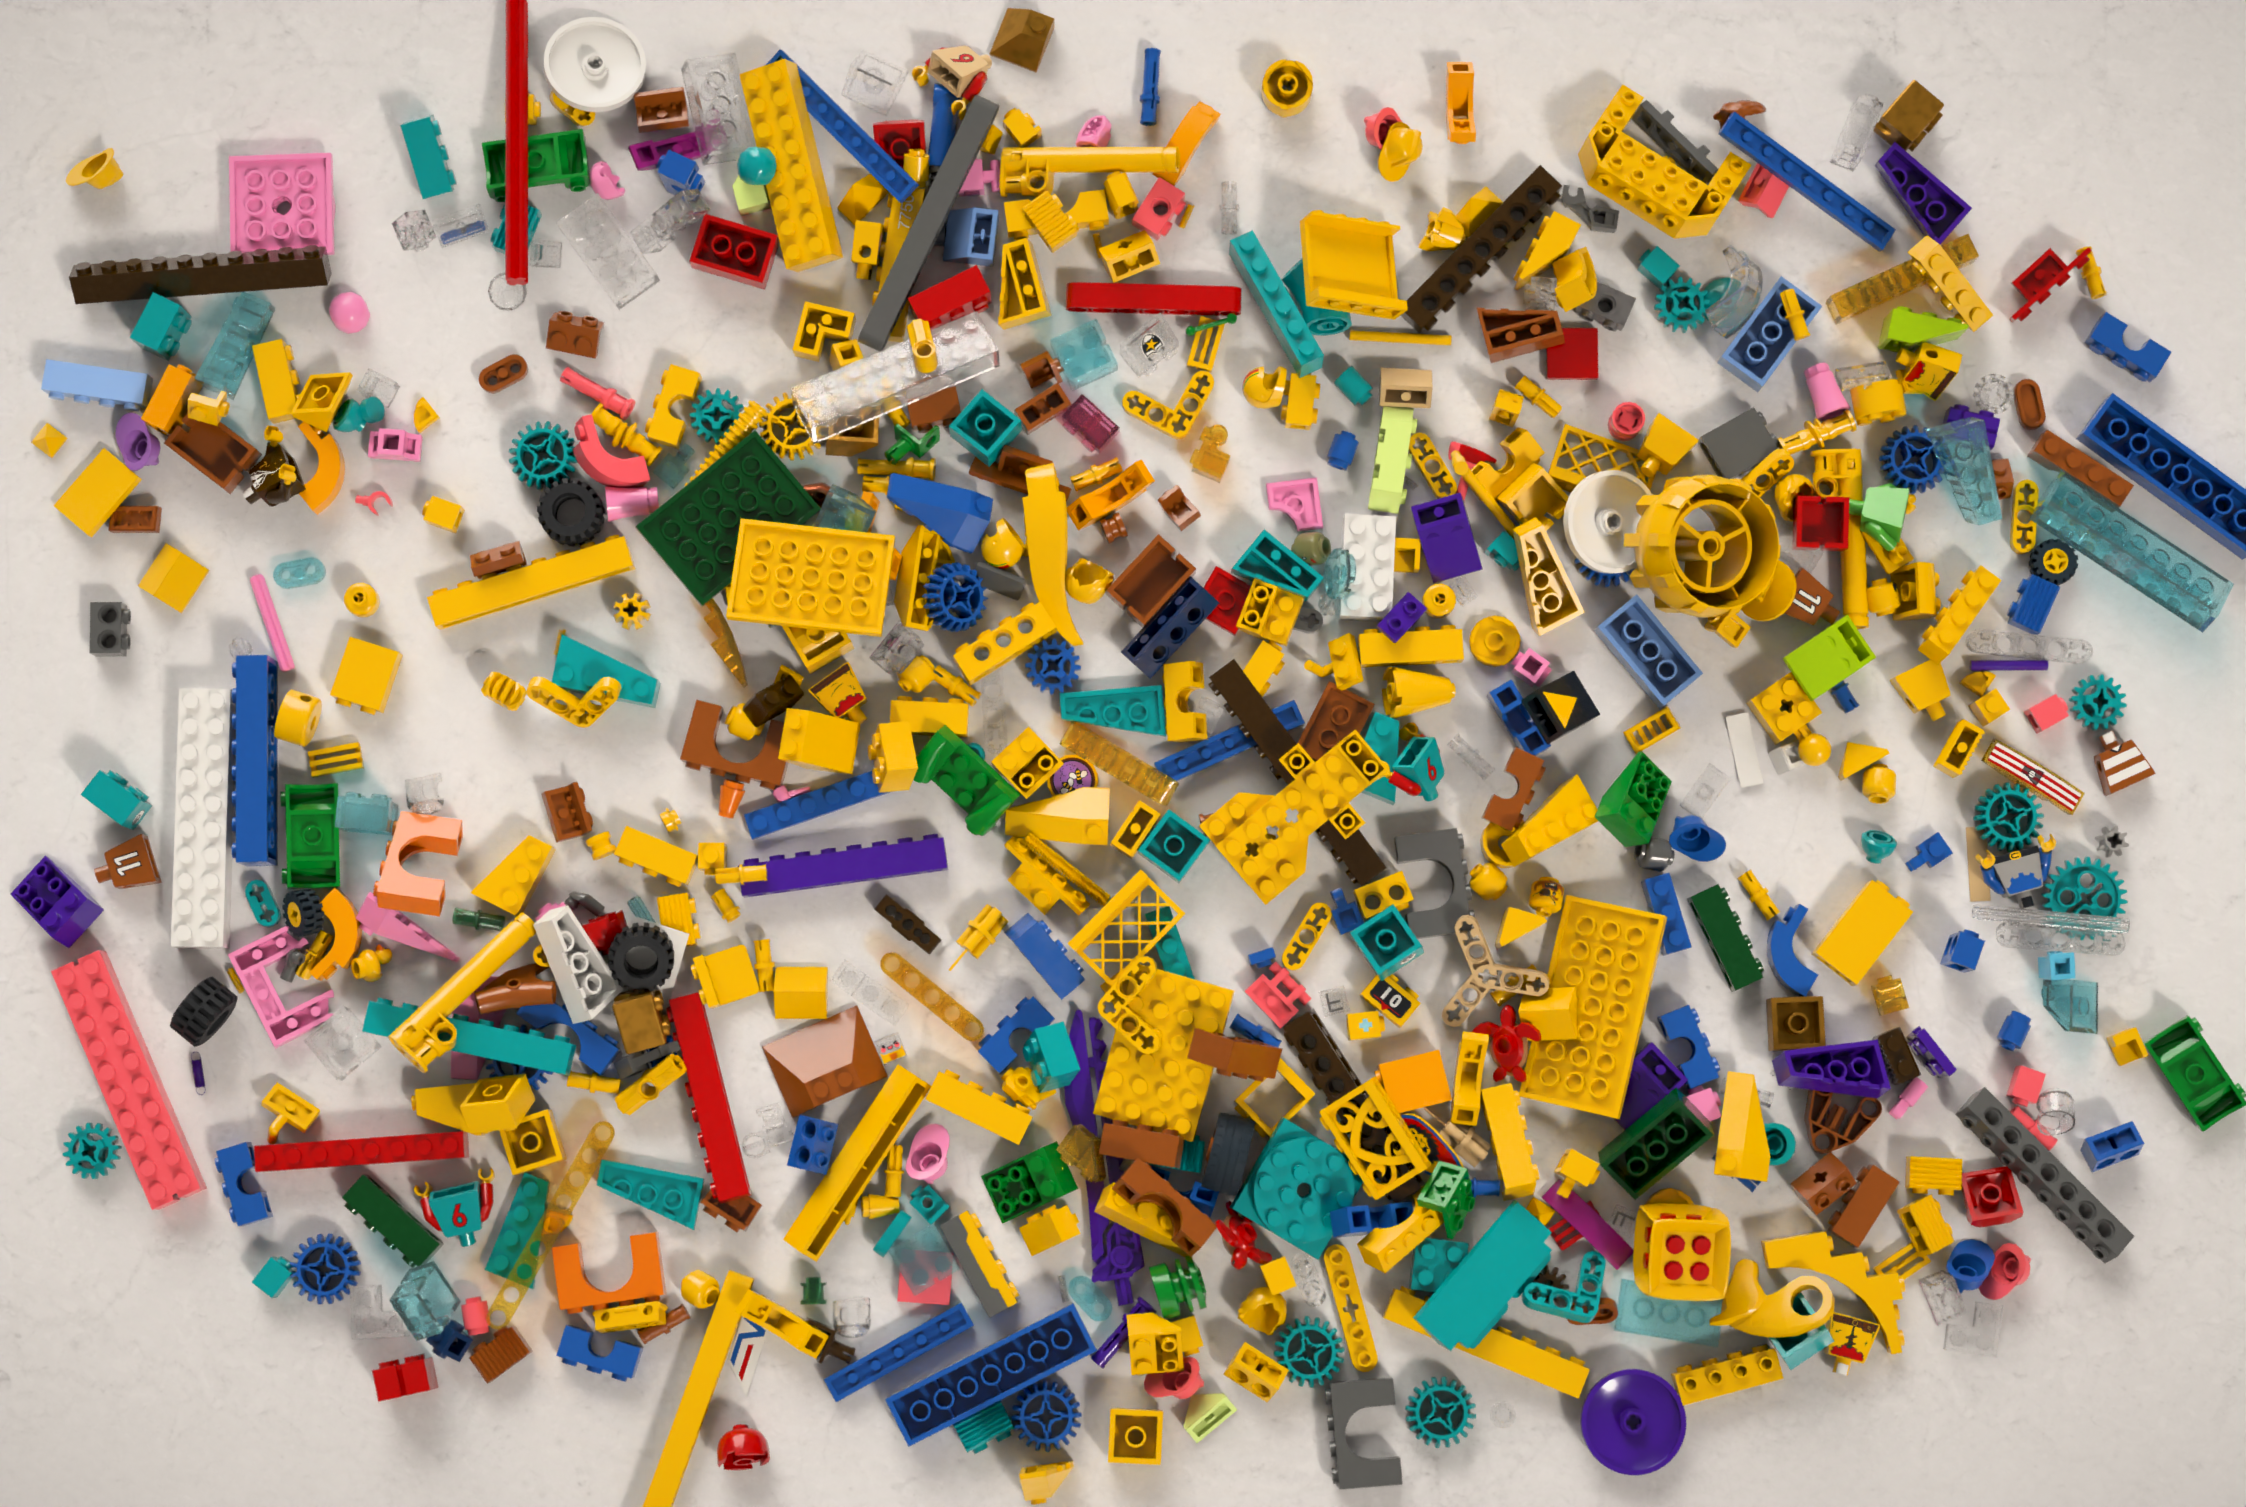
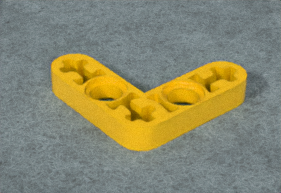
M1207 371L1195 373L1174 410L1138 391L1127 392L1123 397L1122 406L1124 411L1132 417L1174 439H1183L1190 432L1212 392L1214 378ZM1205 377L1209 387L1204 386L1201 389L1200 395L1204 396L1201 399L1197 394L1189 391L1192 389L1196 392L1198 388L1196 380H1202ZM1134 397H1137L1139 405L1145 407L1146 402L1150 405H1148L1144 416L1140 415L1142 409L1137 406L1130 409L1127 400H1133ZM1189 398L1196 400L1198 403L1197 409L1193 412L1186 411L1183 407L1184 401ZM1157 408L1163 412V418L1160 421L1154 422L1149 418V412L1152 409ZM1178 411L1184 416L1192 418L1191 421L1185 418L1183 422L1184 431L1174 432L1172 424H1178L1181 419V415L1177 414Z
M533 677L528 684L526 693L530 699L578 727L586 728L591 726L618 699L621 684L614 678L603 677L579 699L546 678ZM555 700H562L566 705L559 704ZM590 700H596L600 702L601 705L593 704L590 702Z
M1147 956L1136 959L1106 992L1098 1003V1011L1105 1020L1144 1054H1151L1160 1048V1036L1128 1007L1131 1001L1157 972L1156 962ZM1140 962L1143 964L1149 962L1151 964L1149 966L1151 972L1150 974L1143 973L1139 977L1143 982L1139 984L1138 980L1129 974L1133 971L1134 975H1136L1141 970ZM1124 980H1130L1134 984L1135 988L1131 995L1123 994L1120 989L1121 983ZM1114 991L1119 997L1126 1000L1124 1004L1119 1000L1114 1005L1115 1013L1112 1011L1106 1013L1104 1011L1106 1009L1105 1001L1112 1002L1116 998L1115 995H1112ZM1126 1017H1132L1136 1021V1028L1132 1032H1127L1123 1029L1122 1022ZM1142 1026L1145 1028V1031L1142 1032L1145 1037H1154L1152 1042L1155 1045L1154 1048H1144L1145 1041L1140 1036L1136 1040L1133 1038L1134 1035L1139 1033Z

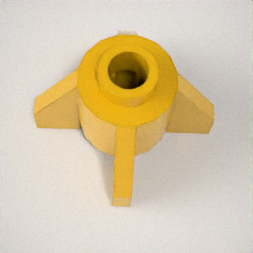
M1443 207L1439 214L1429 212L1428 220L1430 223L1426 230V236L1419 243V248L1425 251L1455 250L1457 247H1460L1464 243L1466 234L1464 233V227L1453 211Z

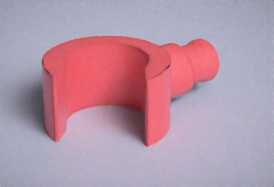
M382 491L374 492L370 496L357 495L355 500L356 503L368 506L377 516L379 514L374 508V501L377 498H386L389 505L393 507L392 499Z

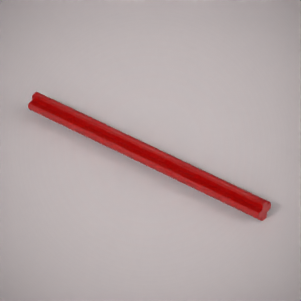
M506 0L505 280L508 285L512 286L517 284L526 285L528 283L527 0Z

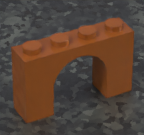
M696 700L680 760L686 763L685 767L700 771L701 767L711 769L710 774L725 777L726 773L736 776V781L750 784V780L761 782L760 787L769 790H775V786L780 787L783 785L788 762L779 760L778 756L784 722L771 719L766 740L759 755L745 763H734L723 758L716 745V736L724 709L719 705Z

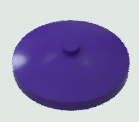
M1624 1369L1608 1374L1591 1388L1582 1406L1580 1426L1588 1450L1602 1465L1612 1471L1625 1475H1644L1659 1470L1675 1457L1685 1437L1686 1414L1678 1393L1662 1377L1641 1369Z

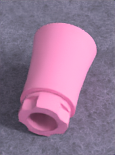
M1827 363L1816 364L1804 371L1807 379L1806 384L1814 404L1816 418L1819 421L1835 418L1842 415L1843 411L1851 408Z
M605 486L608 522L627 517L649 515V512L653 513L659 508L657 487L647 489V487L618 488Z

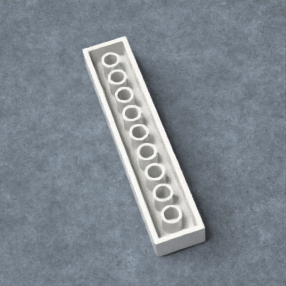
M179 688L171 947L230 949L232 818L234 817L232 792L235 786V781L232 779V766L235 765V755L232 753V740L236 739V729L232 727V715L236 714V704H233L232 689Z

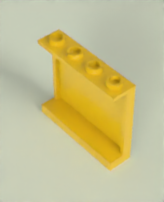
M1322 210L1311 211L1300 220L1306 306L1393 320L1408 310L1407 301L1398 299L1392 237L1400 230V226L1392 225L1387 221L1374 222L1369 221L1367 218L1346 217L1344 214H1327Z

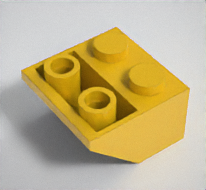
M1027 727L991 761L992 766L1026 800L1064 765L1030 727Z
M1153 1312L1127 1315L1131 1375L1184 1371L1180 1327Z

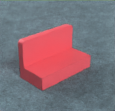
M1757 163L1738 201L1743 206L1758 208L1768 218H1773L1789 186Z

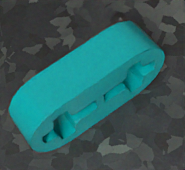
M261 880L249 882L246 886L245 894L256 920L265 927L275 926L280 921L281 912L269 885ZM256 885L264 888V891L261 892L264 900L260 902L258 896H252V892L255 891L254 886ZM264 905H266L269 911H274V914L271 916L272 921L270 922L267 919H262V916L265 915Z
M901 1210L877 1242L873 1251L884 1257L912 1217Z

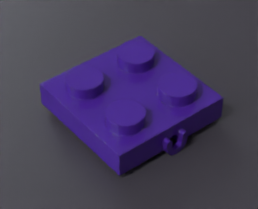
M1918 1026L1906 1036L1910 1041L1908 1043L1909 1048L1915 1055L1918 1056L1920 1054L1926 1061L1924 1066L1932 1076L1937 1075L1938 1078L1948 1077L1957 1070L1925 1028L1921 1029Z

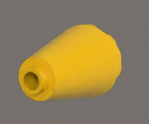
M1388 667L1383 675L1382 681L1387 680V688L1382 689V700L1385 713L1390 715V718H1399L1449 704L1451 699L1455 697V684L1451 683L1447 677L1397 667Z

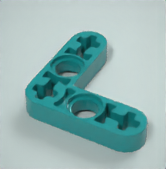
M1590 1251L1584 1255L1579 1267L1575 1293L1533 1282L1528 1284L1523 1291V1304L1532 1310L1577 1322H1591L1599 1308L1606 1266L1604 1256L1596 1251ZM1590 1261H1594L1596 1266L1593 1274H1589L1591 1269ZM1590 1282L1595 1286L1596 1290L1588 1292L1583 1288L1582 1283ZM1532 1292L1537 1293V1294H1536V1296L1538 1297L1537 1300L1532 1299V1298H1533V1296L1531 1295ZM1546 1295L1550 1296L1547 1303H1545ZM1562 1298L1566 1302V1307H1557L1553 1299ZM1573 1302H1574V1303H1575L1574 1306H1573V1307H1574V1310H1570V1308H1571V1306H1572V1304H1573ZM1582 1306L1587 1307L1588 1314L1583 1312Z

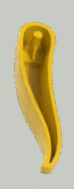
M1054 463L1028 468L1025 471L1028 496L1022 497L1034 589L1039 602H1041L1056 625L1057 631L1073 646L1084 645L1072 621L1066 598L1065 577L1068 550L1066 496L1064 492H1059V479Z

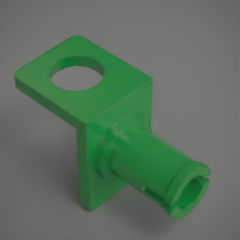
M896 424L894 426V433L897 442L885 451L884 455L889 462L893 459L891 462L893 465H896L909 451L921 458L939 442L940 428L935 425L918 440L899 424ZM933 436L931 441L926 445L927 441Z

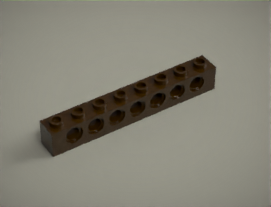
M1540 165L1406 300L1408 310L1400 316L1419 334L1424 329L1429 331L1438 322L1436 317L1442 311L1447 313L1455 305L1456 302L1453 299L1459 293L1465 295L1474 285L1471 281L1477 275L1480 278L1485 275L1491 268L1489 263L1494 258L1499 260L1508 251L1506 246L1512 240L1517 242L1525 234L1526 230L1524 227L1529 222L1535 224L1544 214L1541 210L1547 204L1551 207L1561 197L1559 192L1562 185ZM1528 194H1538L1541 201L1537 203L1531 202L1528 199ZM1512 211H1519L1522 213L1523 219L1519 221L1514 220L1510 213ZM1500 228L1504 230L1506 236L1504 238H1497L1494 236L1493 230ZM1478 246L1485 247L1488 250V255H1478L1475 248ZM1467 264L1471 272L1462 274L1457 266ZM1442 282H1450L1453 290L1445 292L1441 289L1440 284ZM1430 299L1434 301L1436 307L1428 310L1424 308L1422 302Z
M1314 1008L1283 1027L1285 1039L1291 1046L1296 1047L1299 1052V1061L1305 1068L1310 1069L1313 1074V1083L1319 1090H1323L1327 1096L1326 1103L1328 1106L1362 1085ZM1306 1035H1311L1315 1038L1316 1044L1314 1048L1308 1047L1305 1044ZM1320 1057H1325L1329 1060L1330 1066L1328 1070L1322 1069L1319 1066L1318 1061ZM1334 1079H1339L1343 1082V1091L1339 1092L1333 1088L1332 1083ZM1365 1090L1349 1101L1355 1102L1360 1108L1369 1095ZM1342 1107L1337 1111L1341 1118V1125L1348 1123V1119L1343 1115L1350 1114L1354 1117L1357 1115L1356 1113H1350L1347 1107ZM1378 1111L1374 1112V1117H1371L1369 1112L1367 1114L1375 1122H1379L1382 1118ZM1371 1126L1372 1133L1369 1136L1361 1132V1148L1375 1153L1376 1145L1384 1147L1388 1135L1392 1132L1389 1127L1375 1128ZM1397 1141L1391 1142L1392 1156L1395 1155L1393 1149L1400 1150L1401 1148ZM1412 1162L1396 1165L1400 1172V1177L1415 1168ZM1385 1165L1386 1173L1383 1177L1380 1170H1375L1373 1172L1374 1178H1379L1382 1184L1388 1183L1391 1179L1388 1172L1390 1165ZM1417 1174L1385 1194L1388 1200L1398 1203L1421 1189L1425 1182L1420 1174Z

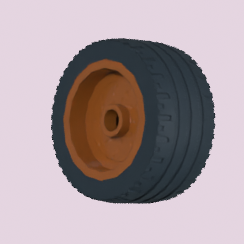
M1219 1113L1213 1138H1210L1205 1158L1207 1162L1202 1179V1187L1228 1195L1238 1194L1252 1141L1255 1121L1228 1113Z

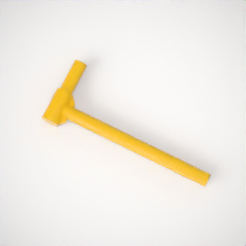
M1457 450L1452 451L1451 463L1455 472L1463 476L1508 534L1514 539L1513 529L1516 528L1514 523L1469 469L1461 453Z

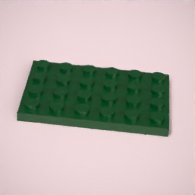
M754 430L635 528L700 606L703 607L731 584L741 519L803 525L821 511V508L756 430Z

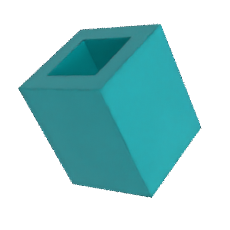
M1656 246L1653 251L1647 249L1639 258L1641 264L1637 270L1660 289L1677 272L1680 265L1661 248Z
M280 1256V1258L271 1257L252 1283L271 1298H277L293 1278L290 1275L295 1271L291 1269L290 1261L283 1256Z

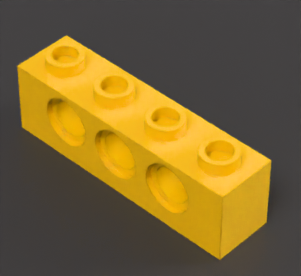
M1033 602L1027 604L1020 610L1021 614L1014 618L1012 616L1006 617L999 622L1000 627L993 631H990V629L985 630L977 636V641L970 645L965 643L955 650L956 654L953 655V661L969 686L1057 632L1056 625L1041 602L1035 605ZM1022 623H1028L1033 629L1031 632L1024 634L1018 630V627ZM1006 636L1011 640V643L1006 647H1000L996 643L999 637ZM979 650H985L989 653V657L983 661L976 659L974 655Z

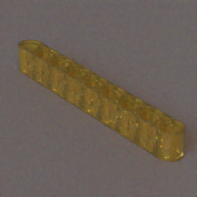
M605 1121L598 1122L590 1130L487 1312L486 1321L492 1329L501 1330L512 1319L611 1144L615 1130L610 1123ZM599 1126H606L610 1131V1136L605 1141L597 1139L595 1131ZM586 1149H593L597 1153V1159L592 1164L584 1162L582 1154ZM576 1171L581 1172L584 1176V1182L579 1187H575L569 1182L571 1173ZM562 1194L568 1195L571 1199V1205L566 1210L559 1209L556 1205L558 1196ZM549 1217L555 1218L558 1222V1228L553 1233H548L543 1228V1222ZM537 1240L542 1241L545 1245V1251L540 1256H535L530 1251V1245ZM521 1264H528L532 1268V1274L527 1279H521L517 1275V1268ZM508 1287H515L519 1292V1297L514 1302H508L504 1299L503 1294ZM496 1310H501L506 1315L505 1322L501 1325H494L490 1320L491 1314Z

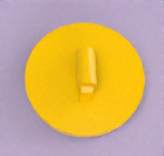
M1778 560L1769 588L1762 597H1756L1749 604L1741 608L1743 613L1757 621H1770L1785 613L1796 595L1797 583L1792 569L1784 562Z

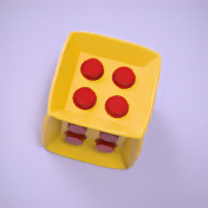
M1651 1203L1640 1205L1636 1217L1633 1250V1271L1635 1284L1644 1295L1669 1300L1712 1301L1723 1299L1728 1286L1731 1253V1232L1729 1219L1717 1208L1694 1204Z

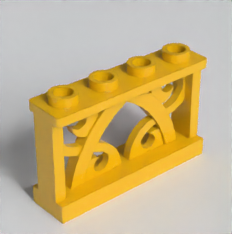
M1376 1076L1319 1111L1322 1125L1326 1130H1331L1335 1136L1334 1143L1341 1153L1345 1152L1350 1160L1348 1161L1350 1169L1355 1175L1359 1174L1364 1182L1362 1184L1364 1191L1369 1197L1373 1196L1375 1200L1432 1165ZM1365 1090L1369 1095L1360 1108L1349 1101ZM1342 1107L1350 1108L1357 1114L1356 1117L1350 1114L1343 1115L1348 1119L1346 1125H1341L1336 1118L1338 1109ZM1368 1112L1371 1117H1374V1112H1380L1381 1120L1379 1122L1373 1121L1367 1116ZM1364 1122L1375 1128L1389 1126L1392 1132L1385 1141L1386 1155L1375 1154L1361 1148V1131ZM1347 1132H1351V1139L1346 1135ZM1397 1141L1400 1143L1401 1148L1400 1150L1393 1149L1395 1155L1392 1156L1390 1145L1391 1142ZM1363 1160L1371 1163L1368 1168ZM1412 1162L1415 1168L1398 1178L1396 1165ZM1385 1165H1390L1392 1173L1390 1181L1386 1184L1378 1183L1373 1176V1172L1380 1170L1383 1177L1386 1173Z

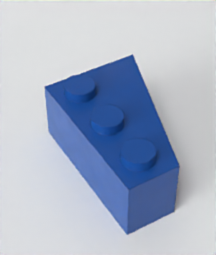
M1027 913L1004 933L1013 941L1024 957L1027 958L1040 976L1062 1000L1085 981V978L1080 974L1084 969L1075 959L1070 961L1066 957L1065 953L1068 950L1059 939L1055 942L1051 939L1049 934L1052 931L1043 920L1038 923Z

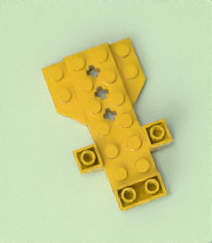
M1356 729L1316 762L1299 743L1296 744L1279 759L1293 776L1294 780L1276 795L1238 792L1199 825L1265 905L1305 873L1308 837L1328 819L1345 840L1365 824V821L1349 802L1389 769ZM1288 809L1292 811L1296 809L1299 812L1297 814L1298 821L1294 823L1292 820L1287 822L1285 820L1287 817L1286 811ZM1271 825L1272 828L1274 826L1278 827V837L1276 839L1272 837L1268 839L1265 836L1267 834V826ZM1251 842L1253 845L1256 842L1259 845L1257 855L1253 856L1251 853L1249 856L1246 854L1245 851L1248 849L1247 843Z

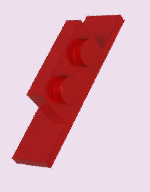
M2088 247L2067 266L2049 248L2011 283L2028 302L2012 315L2009 320L2012 323L2017 319L2022 322L2033 312L2030 307L2035 302L2042 304L2052 295L2049 290L2055 284L2061 287L2071 277L2068 273L2074 267L2079 270L2090 260L2088 255L2092 250Z

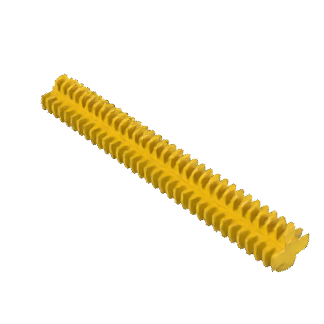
M1028 833L1022 844L1025 842L1027 848L1029 846L1030 850L1033 848L1032 852L1034 850L1035 854L1038 852L1037 856L1040 855V858L1043 856L1042 860L1045 859V862L1048 860L1047 864L1050 863V866L1053 864L1052 868L1055 867V870L1058 868L1057 871H1060V874L1063 872L1062 875H1065V878L1068 876L1070 882L1073 880L1075 886L1077 884L1078 887L1081 886L1080 890L1082 888L1083 891L1086 890L1085 894L1087 892L1088 895L1091 894L1090 898L1092 896L1093 899L1096 898L1095 902L1098 900V903L1101 902L1100 905L1103 904L1104 906L1110 894H1107L1105 890H1102L1100 886H1097L1095 882H1092L1090 878H1087L1067 860H1064L1062 856H1059L1057 852H1054L1052 848H1049L1034 834Z

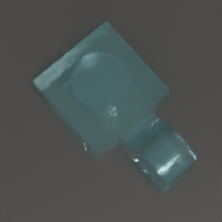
M684 443L675 457L668 453L653 473L674 489L688 473L689 469L684 464L695 451L688 444Z

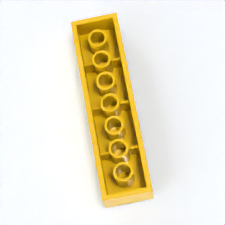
M782 59L739 74L756 146L769 149L776 159L775 175L770 183L766 185L786 269L800 272L843 258L797 64Z

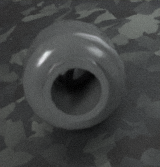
M1651 836L1649 844L1636 845L1634 850V858L1640 867L1657 872L1665 870L1668 865L1673 863L1675 852L1672 850L1669 841Z

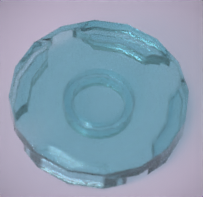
M1336 548L1329 554L1326 560L1323 584L1329 598L1342 600L1351 592V589L1348 588L1350 583L1355 581L1356 563L1353 554H1349L1348 549Z

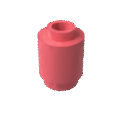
M481 1296L465 1299L466 1304L461 1305L465 1330H468V1336L488 1333V1326L491 1323L487 1300L481 1301Z

